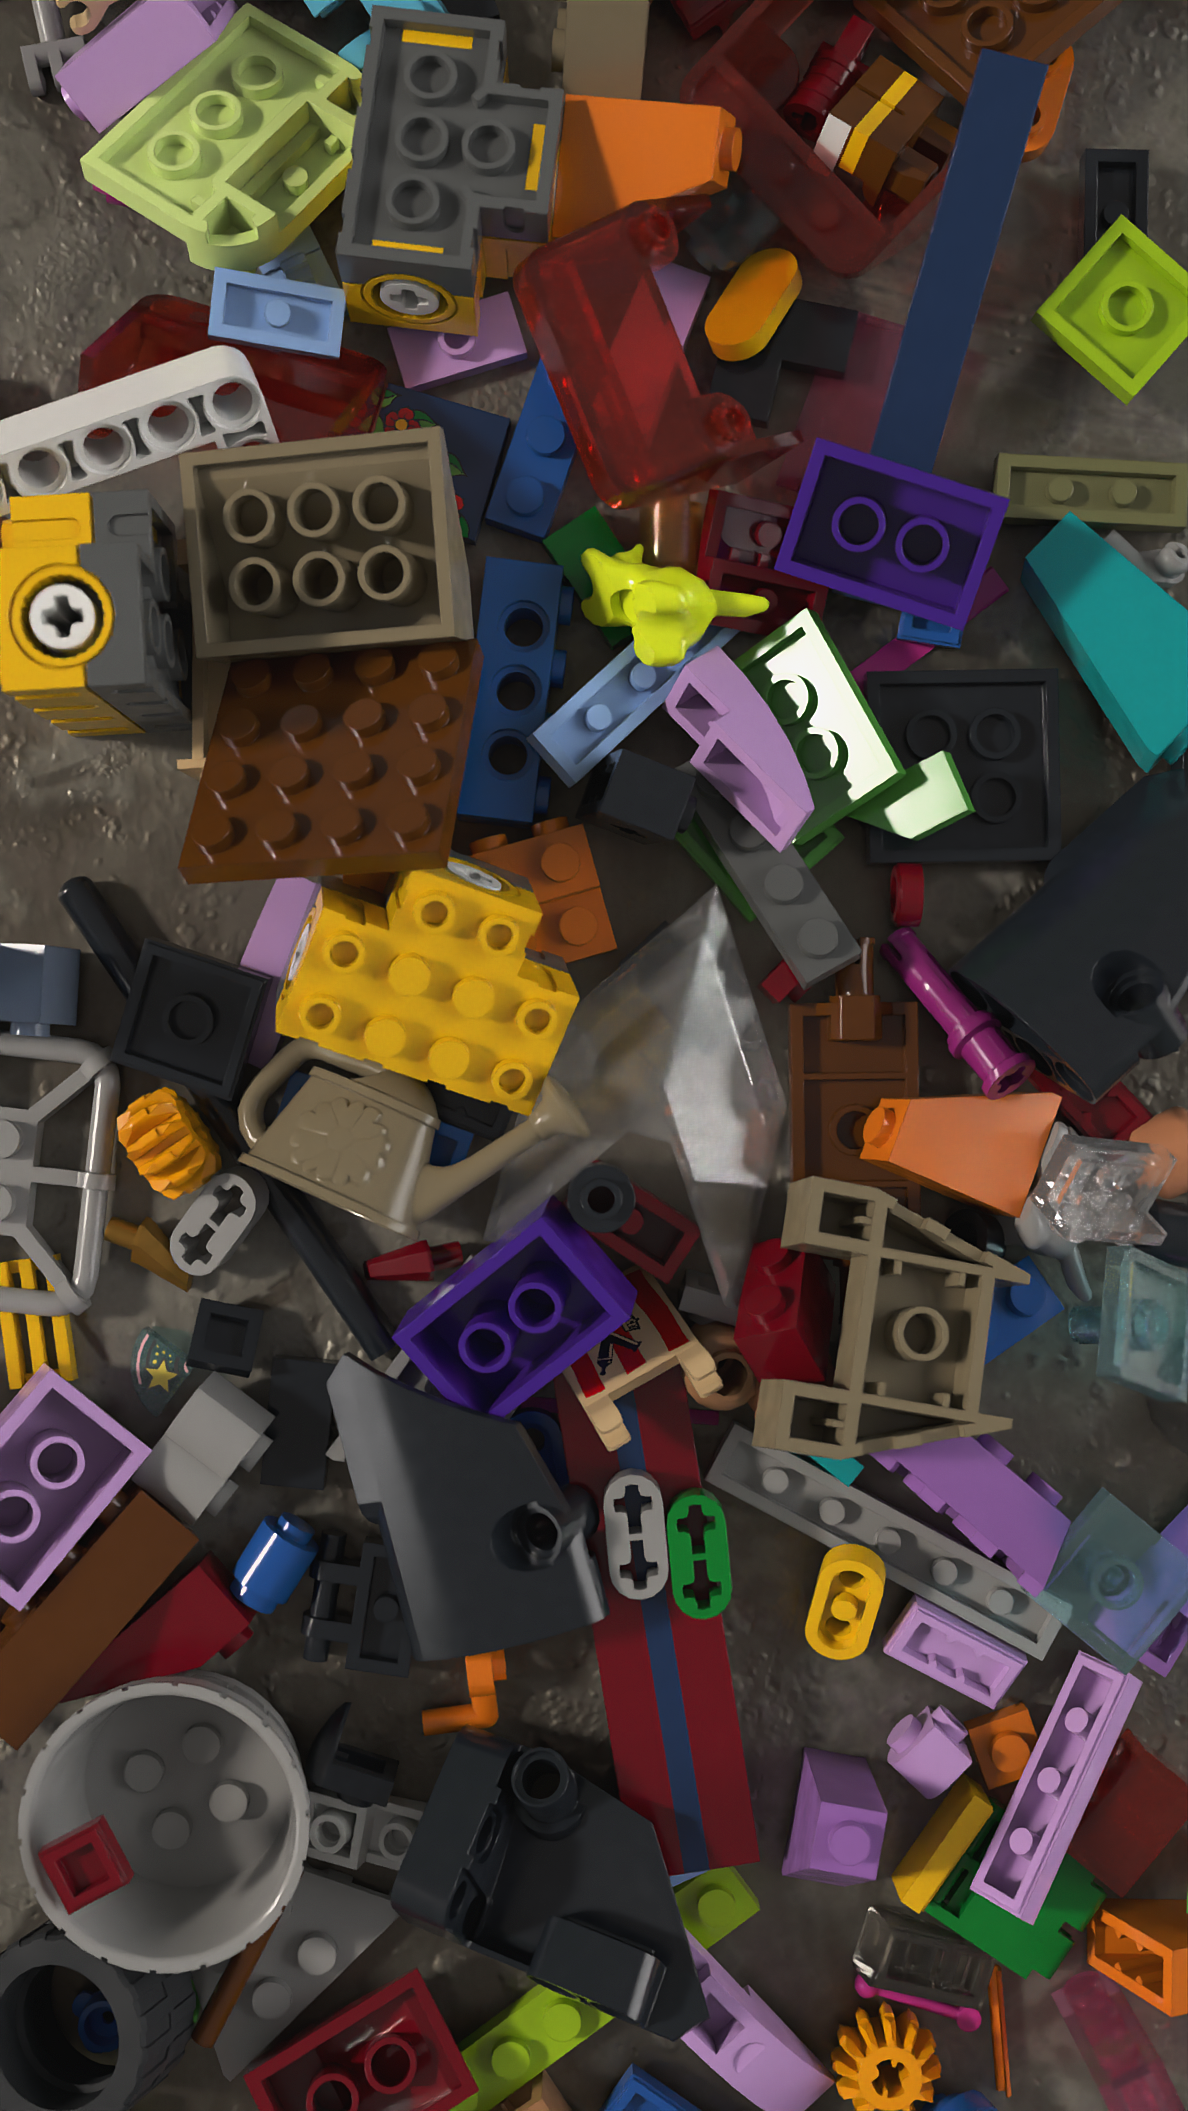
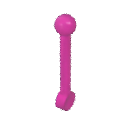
M863 1971L855 1978V1991L863 1998H872L878 1995L954 2019L959 2028L964 2032H973L981 2025V2014L976 2005L971 2002L965 2001L954 2006L879 1982L878 1978L870 1971Z

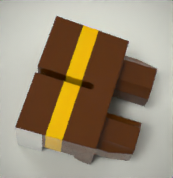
M880 55L856 82V85L829 112L807 168L828 181L839 168L856 176L863 181V195L872 206L888 191L912 207H915L929 188L935 174L941 175L949 165L958 129L936 116L945 98L943 95Z

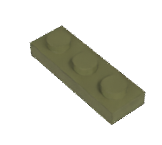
M998 453L993 465L992 493L1010 499L1002 524L1055 527L1071 511L1091 529L1179 534L1187 527L1188 463Z

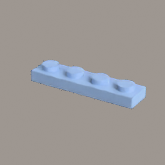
M709 624L701 640L687 649L685 657L680 663L674 666L658 668L641 662L635 655L633 640L529 735L526 740L570 788L666 700L686 664L716 646L722 648L740 630Z

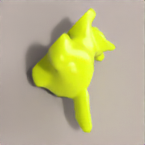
M636 544L632 550L619 552L613 556H608L595 548H589L581 554L582 565L590 576L593 586L592 596L581 602L584 616L592 624L601 627H632L635 655L643 664L658 668L674 666L684 659L687 649L701 640L705 630L716 616L748 617L765 612L769 607V601L762 596L709 589L704 580L681 567L667 566L659 568L642 563L644 552L642 544Z

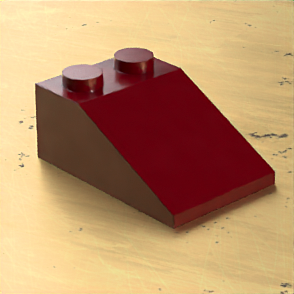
M418 1967L289 2037L252 2060L243 2075L259 2111H449L479 2091V2087Z

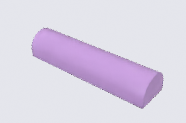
M1079 1650L969 1889L1019 1919L1034 1925L1142 1686V1681L1124 1670Z

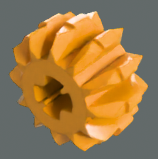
M163 1087L153 1093L141 1096L128 1105V1109L117 1117L118 1137L128 1152L127 1158L133 1161L138 1168L139 1175H143L149 1181L153 1190L162 1192L165 1197L176 1200L186 1193L191 1194L209 1182L211 1176L222 1168L219 1145L210 1134L211 1129L203 1123L199 1112H195L190 1107L186 1098L179 1096L176 1091L168 1087Z
M883 2000L877 2017L870 2018L868 2012L858 2006L855 2013L858 2023L857 2028L839 2024L837 2037L841 2046L832 2049L830 2061L832 2069L837 2072L835 2082L838 2093L844 2100L852 2099L855 2111H874L875 2109L877 2111H897L901 2109L902 2111H916L913 2103L914 2100L933 2103L935 2092L931 2081L941 2078V2064L938 2056L934 2054L936 2042L932 2032L927 2027L919 2028L916 2014L911 2012L909 2008L894 2018L891 2005ZM888 2059L891 2060V2064L889 2065H880V2062Z

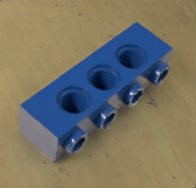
M486 556L476 636L484 655L456 815L459 821L531 830L530 827L535 822V814L547 815L552 777L540 776L542 757L526 738L554 714L548 712L551 688L563 689L567 650L556 649L559 625H571L575 587L564 586V567L562 565ZM521 619H529L536 622L543 631L541 637L530 646L522 647L513 644L506 635L509 627L514 622ZM512 682L528 684L535 692L532 703L525 709L518 711L505 708L499 702V695L507 684ZM505 744L517 745L527 754V761L524 767L519 772L511 775L501 774L491 766L493 753Z

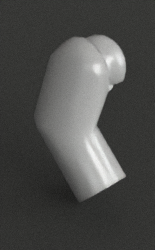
M1115 529L1104 539L1162 589L1171 588L1181 582L1185 572L1188 571V548L1179 542H1168L1163 549L1138 552Z

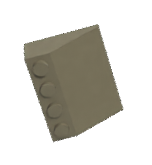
M435 426L179 453L197 659L226 664L251 659L263 660L307 656L314 653L328 654L474 639L470 577L442 427Z

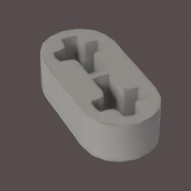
M236 1166L214 1176L206 1184L178 1223L170 1238V1252L173 1261L181 1270L190 1275L202 1276L213 1272L231 1259L264 1214L269 1204V1189L263 1177L250 1167ZM237 1185L244 1192L240 1198L243 1206L227 1214L223 1210L232 1199L233 1194L230 1189ZM211 1227L215 1233L207 1242L206 1249L208 1253L202 1255L196 1249L200 1241L197 1235Z
M628 1468L612 1476L604 1488L603 1507L609 1573L612 1584L619 1593L630 1599L643 1600L653 1597L662 1590L668 1578L669 1566L663 1500L659 1484L651 1474L642 1469ZM631 1484L638 1485L640 1495L651 1496L652 1498L651 1502L641 1504V1526L628 1527L626 1507L614 1504V1499L624 1497L625 1486ZM643 1540L646 1561L657 1562V1567L647 1569L646 1580L640 1582L633 1581L631 1571L620 1570V1565H626L631 1561L630 1541Z

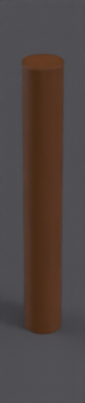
M284 1905L282 1907V1914L286 1908ZM282 1914L269 1930L254 1943L248 1942L246 1949L230 1958L193 2029L191 2037L198 2045L205 2048L214 2047Z

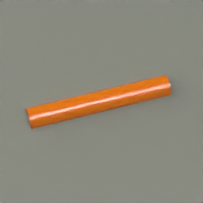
M987 1964L986 1972L996 2090L1006 2091V2097L1009 2098L1012 2092L1002 1970L999 1965Z

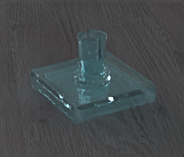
M1107 1246L1102 1306H1074L1071 1309L1068 1318V1330L1071 1339L1074 1342H1079V1344H1099L1096 1376L1163 1402H1187L1188 1273L1132 1246Z
M1102 1487L1070 1525L1047 1583L1040 1594L1035 1598L1022 1586L1020 1588L1126 1676L1188 1601V1557Z

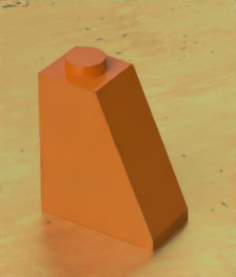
M566 94L552 237L568 243L583 245L727 189L729 171H736L738 169L742 152V132L740 128L735 127L736 117L718 106Z
M1011 1092L996 1100L988 1099L984 1093L881 1098L879 1106L871 1112L863 1130L865 1144L860 1159L984 1213L1020 1218L1062 1097L1052 1092Z
M1105 1898L1087 1925V1964L1170 2017L1188 2014L1187 1899Z

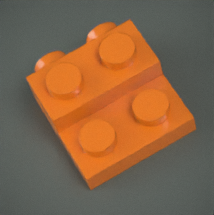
M567 816L557 817L532 825L530 828L533 838L508 844L506 834H498L469 844L472 854L469 857L528 878L543 915L534 936L530 935L526 948L540 953L544 950L563 957L565 964L618 949L583 823L570 827Z

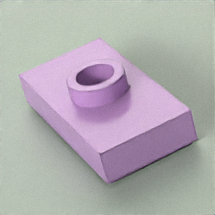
M503 292L479 300L481 316L478 337L393 326L387 328L405 388L421 392L527 359V350L509 292Z
M914 1593L882 1640L885 1654L993 1710L1028 1663L1024 1651Z

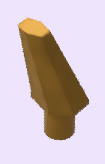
M114 1216L109 1220L104 1233L105 1241L131 1249V1262L139 1264L188 1293L192 1286L193 1275L181 1270L173 1261L170 1252V1240L151 1217L146 1216L140 1225Z

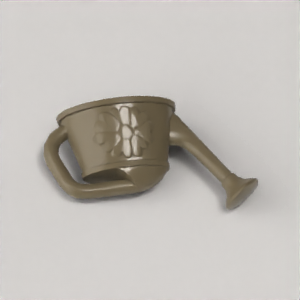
M299 1037V1040L295 1039L284 1046L252 1078L244 1089L238 1107L239 1130L251 1149L247 1154L242 1153L237 1161L418 1242L420 1232L417 1231V1226L429 1220L540 1141H546L553 1136L563 1134L584 1139L589 1138L591 1135L590 1127L576 1103L557 1079L548 1076L545 1077L543 1082L542 1100L538 1107L529 1115L528 1120L472 1156L454 1165L445 1167L434 1166L429 1162L435 1131H439L441 1121L438 1119L433 1096L423 1081L382 1068V1064L365 1058L364 1061L319 1047L317 1042ZM320 1059L362 1077L348 1079L323 1068L313 1066L308 1074L310 1078L267 1128L264 1121L266 1102L307 1061Z

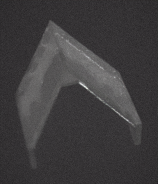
M716 884L699 898L691 908L670 926L665 927L577 1004L547 1077L550 1076L557 1079L576 1103L590 1127L591 1136L587 1139L566 1134L553 1136L546 1141H540L504 1166L483 1240L496 1243L567 1184L581 1168L592 1163L627 1132L671 1143L724 1305L738 1309L787 1103ZM542 1089L539 1093V1096L537 1098V1101L534 1105L532 1112L538 1107L540 1101L542 1100ZM518 1113L515 1127L528 1120L529 1116Z

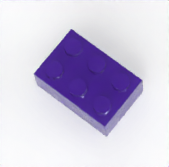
M817 437L774 570L963 631L1010 499Z
M552 1193L411 1307L393 1334L392 1339L448 1401L473 1410L505 1417L629 1320L638 1290L583 1227L573 1219L569 1211Z

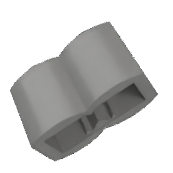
M214 1370L191 1396L165 1434L152 1449L153 1451L137 1469L131 1480L191 1526H193L205 1510L216 1517L239 1487V1485L229 1479L237 1467L240 1465L250 1472L272 1444L273 1440L266 1436L264 1432L275 1419V1416Z

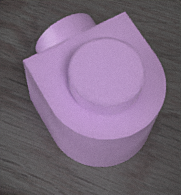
M927 1705L916 1718L912 1714L907 1715L890 1732L887 1744L891 1749L888 1753L887 1761L926 1799L935 1798L944 1792L973 1763L964 1739L968 1735V1731L944 1706L940 1705L934 1711Z

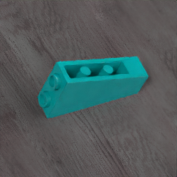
M1069 511L1025 557L1020 581L1135 762L1148 774L1162 758L1172 765L1188 749V610Z

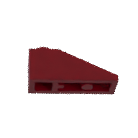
M210 1550L126 1624L59 1703L107 1692L132 1681L168 1676L203 1666L217 1652L226 1660L254 1634V1631L248 1625L253 1620L257 1611L248 1607L233 1595L229 1586L235 1577Z

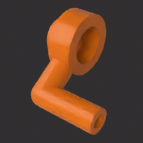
M504 1649L465 1656L468 1688L472 1703L422 1710L424 1736L459 1732L466 1724L479 1729L490 1728L496 1724L499 1711L495 1681L507 1680Z

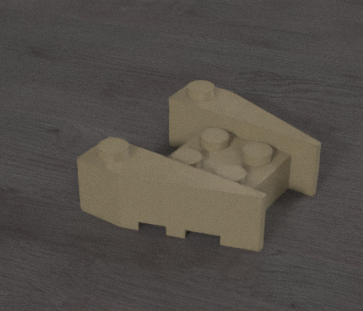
M816 1176L790 1183L780 1248L850 1260L834 1383L832 1388L785 1379H761L752 1446L842 1460L873 1452L920 1446L924 1443L1012 1429L1013 1419L978 1413L994 1287L1030 1285L1031 1274L990 1251L983 1252L951 1234V1229L931 1218H923L898 1204V1199L878 1188Z

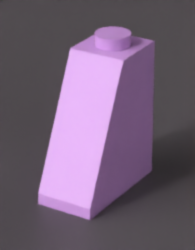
M234 0L135 1L76 52L54 76L62 86L61 93L66 104L78 118L83 121L89 120L100 134L216 42L239 7Z

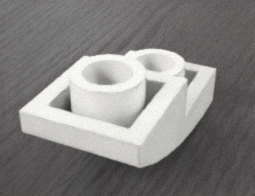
M312 1787L308 1790L310 1800V1832L307 1856L357 1870L364 1862H369L399 1871L427 1803L390 1795L386 1808L376 1804L368 1808H361L343 1802L337 1797V1792L322 1787Z

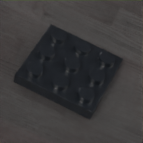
M1058 668L867 671L863 676L864 698L903 768L906 770L942 750L951 753L976 811L919 841L866 823L867 865H896L897 863L981 864L1051 862L1062 850Z

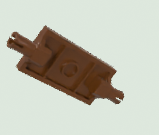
M859 937L855 941L861 948L862 954L855 963L853 962L835 973L836 996H829V1003L788 1004L790 1183L816 1176L878 1188L898 1199V1204L921 1216L920 1184L860 1159L865 1144L863 1139L865 1123L871 1112L879 1106L881 1098L919 1097L918 1002H881L880 995H874L873 945H875V938ZM821 1255L822 1259L833 1260V1266L839 1267V1324H842L850 1260Z

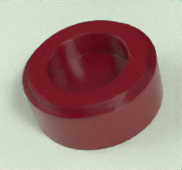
M897 863L892 869L890 878L889 912L891 922L894 923L895 927H919L924 905V874L922 865L920 863Z

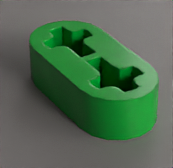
M691 1487L681 1490L672 1497L666 1509L665 1520L671 1585L675 1602L683 1613L696 1619H708L720 1614L727 1607L731 1599L732 1581L727 1527L721 1503L715 1495L703 1488ZM701 1505L705 1516H714L713 1521L703 1524L704 1545L692 1546L688 1526L684 1524L677 1525V1519H683L688 1516V1506ZM705 1560L709 1580L720 1582L719 1586L709 1588V1599L696 1600L692 1589H683V1585H689L694 1582L693 1561Z

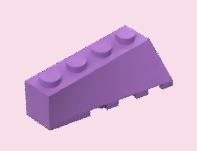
M982 1434L977 1439L973 1436L958 1437L924 1443L923 1445L869 1453L891 1473L898 1472L904 1478L903 1482L933 1510L941 1515L944 1513L949 1515L953 1519L952 1523L990 1559L994 1555L1000 1558L1016 1577V1582L1036 1598L1047 1583L1071 1521L1056 1507L1063 1496L1035 1472L1032 1471L1027 1479L1024 1480L1008 1467L1007 1464L1014 1455L990 1434Z

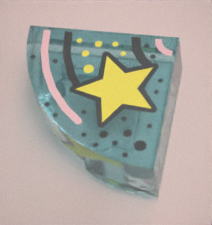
M146 1326L138 1335L133 1347L131 1377L135 1391L143 1405L150 1413L158 1417L195 1367L185 1366L188 1355L152 1328Z

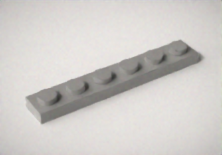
M734 1419L732 1420L703 1474L704 1480L830 1548L842 1544H858L871 1549L882 1559L886 1568V1578L1043 1661L1072 1607L1067 1598L1047 1587H1044L1035 1598L1016 1582V1577L1006 1565L993 1558L990 1559L980 1551L853 1483L847 1487L825 1468L797 1453L752 1446L754 1430Z

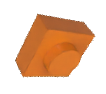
M1019 1702L963 1722L968 1731L969 1741L988 1790L1019 1780L1038 1741L1029 1711L1024 1703Z

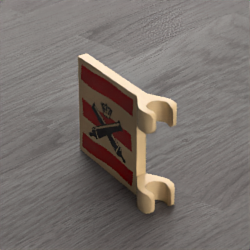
M637 1264L622 1272L638 1290L630 1319L562 1371L608 1451L616 1450L631 1440L630 1433L625 1427L623 1418L613 1401L680 1363L701 1398L708 1397L720 1390L724 1385L716 1372V1364L712 1356L699 1343L654 1276Z

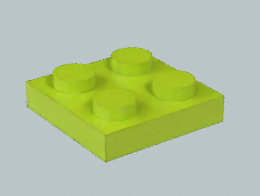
M1121 214L1039 307L1030 321L1127 406L1188 336V272Z

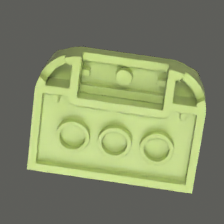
M247 2L233 15L216 42L144 98L80 159L84 178L185 241L190 262L215 271V267L255 274L257 267L270 262L282 253L345 189L348 169H352L351 146L357 106L361 107L362 102L360 90L362 73L348 61Z

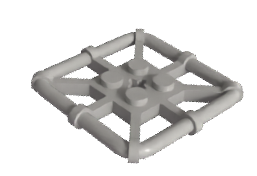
M0 1030V1055L81 1064L76 1072L31 1108L0 1106V1235L13 1236L55 1290L43 1291L0 1286V1312L46 1317L64 1316L73 1313L79 1316L92 1305L90 1297L94 1293L99 1277L108 1191H115L117 1174H111L120 1096V1076L117 1063L110 1061L113 1050L110 1046L102 1048L97 1043L81 1038L50 1035V1037L10 1035V1031ZM95 1082L85 1170L40 1166L45 1121ZM37 1183L83 1188L73 1275L61 1260L56 1261L52 1256L55 1254L54 1251L33 1226Z

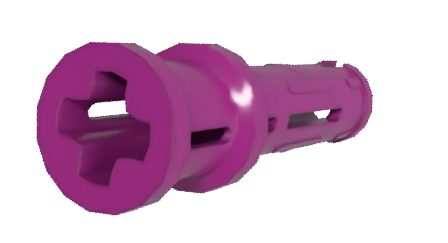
M904 927L891 934L887 940L892 943L895 949L892 950L887 943H883L879 950L880 955L884 960L888 961L949 1035L947 1038L949 1052L956 1059H965L983 1081L981 1088L986 1097L991 1100L1000 1099L1021 1086L1034 1071L1036 1066L1035 1060L1028 1053H1019L1000 1030L1002 1023L997 1015L987 1010L979 1011L919 940L912 928Z

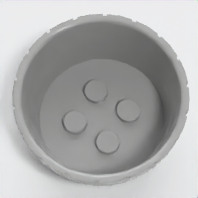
M197 1669L162 1677L132 1681L108 1690L88 1702L62 1723L46 1742L48 1746L41 1749L30 1769L24 1786L26 1793L21 1797L18 1815V1839H22V1844L19 1848L23 1869L31 1888H35L36 1893L34 1896L43 1911L59 1930L62 1928L66 1931L65 1936L81 1949L99 1959L104 1957L108 1959L107 1963L127 1970L150 1973V1970H156V1974L183 1973L198 1970L201 1965L206 1964V1967L217 1964L246 1949L248 1942L254 1943L269 1930L282 1914L283 1905L285 1907L288 1905L297 1889L304 1869L303 1860H306L310 1832V1800L300 1753L292 1733L272 1705L252 1688L236 1679L219 1673ZM104 1814L135 1874L129 1884L69 1915L37 1854L43 1845Z

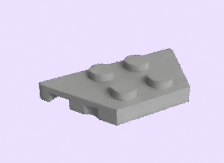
M303 1860L304 1874L298 1883L297 1889L285 1908L214 2045L222 2073L229 2082L400 1916L392 1909L391 1889L388 1895L352 1883L354 1876L330 1868L319 1870L312 1867L307 1860ZM230 1958L206 1967V1964L201 1965L200 1969L191 1971L202 2010H204Z

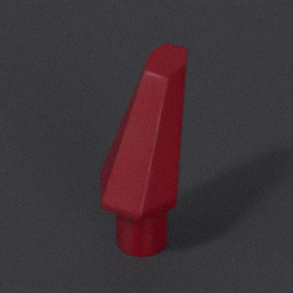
M421 1240L364 1261V1276L367 1280L432 1281L434 1280L435 1271L463 1266V1254L459 1241L429 1247L427 1240Z

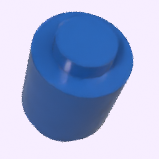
M283 1512L280 1517L265 1516L232 1569L235 1578L229 1588L233 1595L248 1607L265 1614H272L278 1604L287 1603L319 1551L318 1544L312 1538L315 1534L313 1527L300 1517L288 1512Z

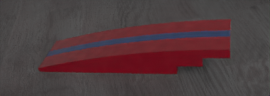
M680 1363L613 1401L631 1436V1440L613 1451H608L590 1418L561 1372L553 1378L569 1484L578 1485L587 1490L594 1498L599 1510L600 1521L598 1529L591 1538L586 1540L588 1551L595 1552L610 1607V1614L600 1621L592 1623L620 1801L653 1823L669 1876L761 1862L722 1612L708 1619L690 1617L683 1613L676 1604L671 1585L665 1520L666 1509L672 1497L681 1490L691 1487L702 1488L687 1392L681 1375L682 1366ZM628 1468L642 1469L651 1474L659 1484L663 1500L669 1566L668 1578L662 1590L653 1597L643 1600L630 1599L619 1593L612 1584L609 1573L603 1507L604 1488L612 1476ZM631 1484L625 1486L624 1497L614 1499V1504L626 1507L628 1527L641 1526V1504L651 1502L652 1498L651 1496L640 1495L638 1485ZM701 1505L688 1506V1516L683 1519H677V1525L684 1524L688 1526L692 1546L704 1545L702 1528L703 1524L707 1522V1517L703 1514ZM643 1540L630 1541L631 1561L626 1565H620V1570L631 1571L633 1581L640 1582L646 1580L647 1569L657 1567V1562L646 1561ZM705 1560L693 1561L694 1582L689 1585H683V1589H692L696 1600L709 1599V1588L717 1586V1582L709 1580Z

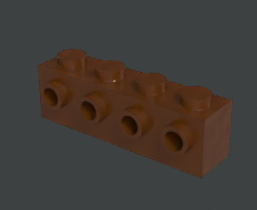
M134 1481L125 1491L120 1489L97 1517L95 1526L81 1542L78 1541L54 1569L51 1576L36 1591L21 1611L10 1605L1 1619V1622L6 1627L0 1632V1738L17 1751L200 1540L186 1523Z

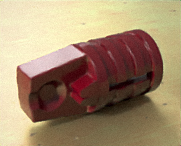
M853 15L834 47L823 41L813 56L809 68L803 76V80L796 88L794 96L785 105L783 114L786 122L796 133L807 140L817 143L829 112L870 68L861 61L869 48L871 37L874 33L875 27L872 24Z

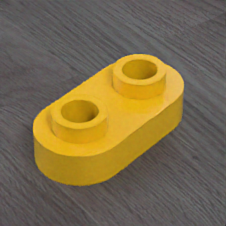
M842 1544L829 1550L823 1558L808 1611L805 1636L810 1646L825 1657L835 1660L852 1659L859 1656L867 1648L882 1600L886 1579L885 1565L882 1559L871 1549L858 1544Z

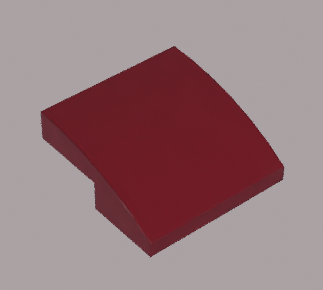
M709 489L700 540L697 577L704 580L709 589L762 596L769 601V607L765 612L748 617L716 616L712 619L710 625L768 636L805 608L817 612L822 621L829 587L774 570L794 506L727 491Z

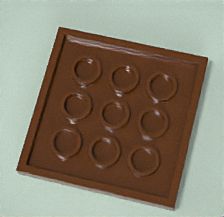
M477 638L459 642H436L416 646L372 648L369 650L328 654L314 653L307 656L231 662L177 867L188 884L447 869L484 655Z

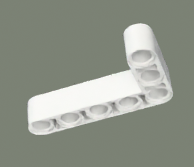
M226 345L213 346L0 420V517L10 513L9 497L66 494L214 441L218 449L241 447L248 442L255 441L261 442L259 445L280 443L263 394L246 356L234 347ZM235 382L241 384L236 391L229 395L221 396L214 394L219 387L226 383ZM160 406H177L176 410L168 416H151L152 412ZM97 428L113 429L109 436L102 439L86 437ZM41 450L50 453L40 461L32 462L22 459L24 455L31 451Z

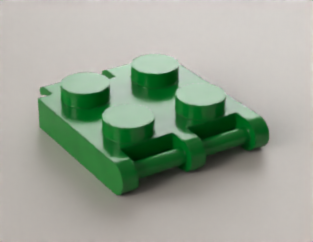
M989 1796L988 1799L993 1806V1813L925 1911L1025 1980L1032 1970L1050 1980L1075 1944V1941L1071 1939L1072 1936L1061 1928L1064 1922H1067L1083 1932L1107 1897V1893L1104 1892L1103 1887L1093 1881L1097 1872L1092 1864L1069 1848L1034 1925L1019 1919L969 1889L1007 1808L1003 1803Z

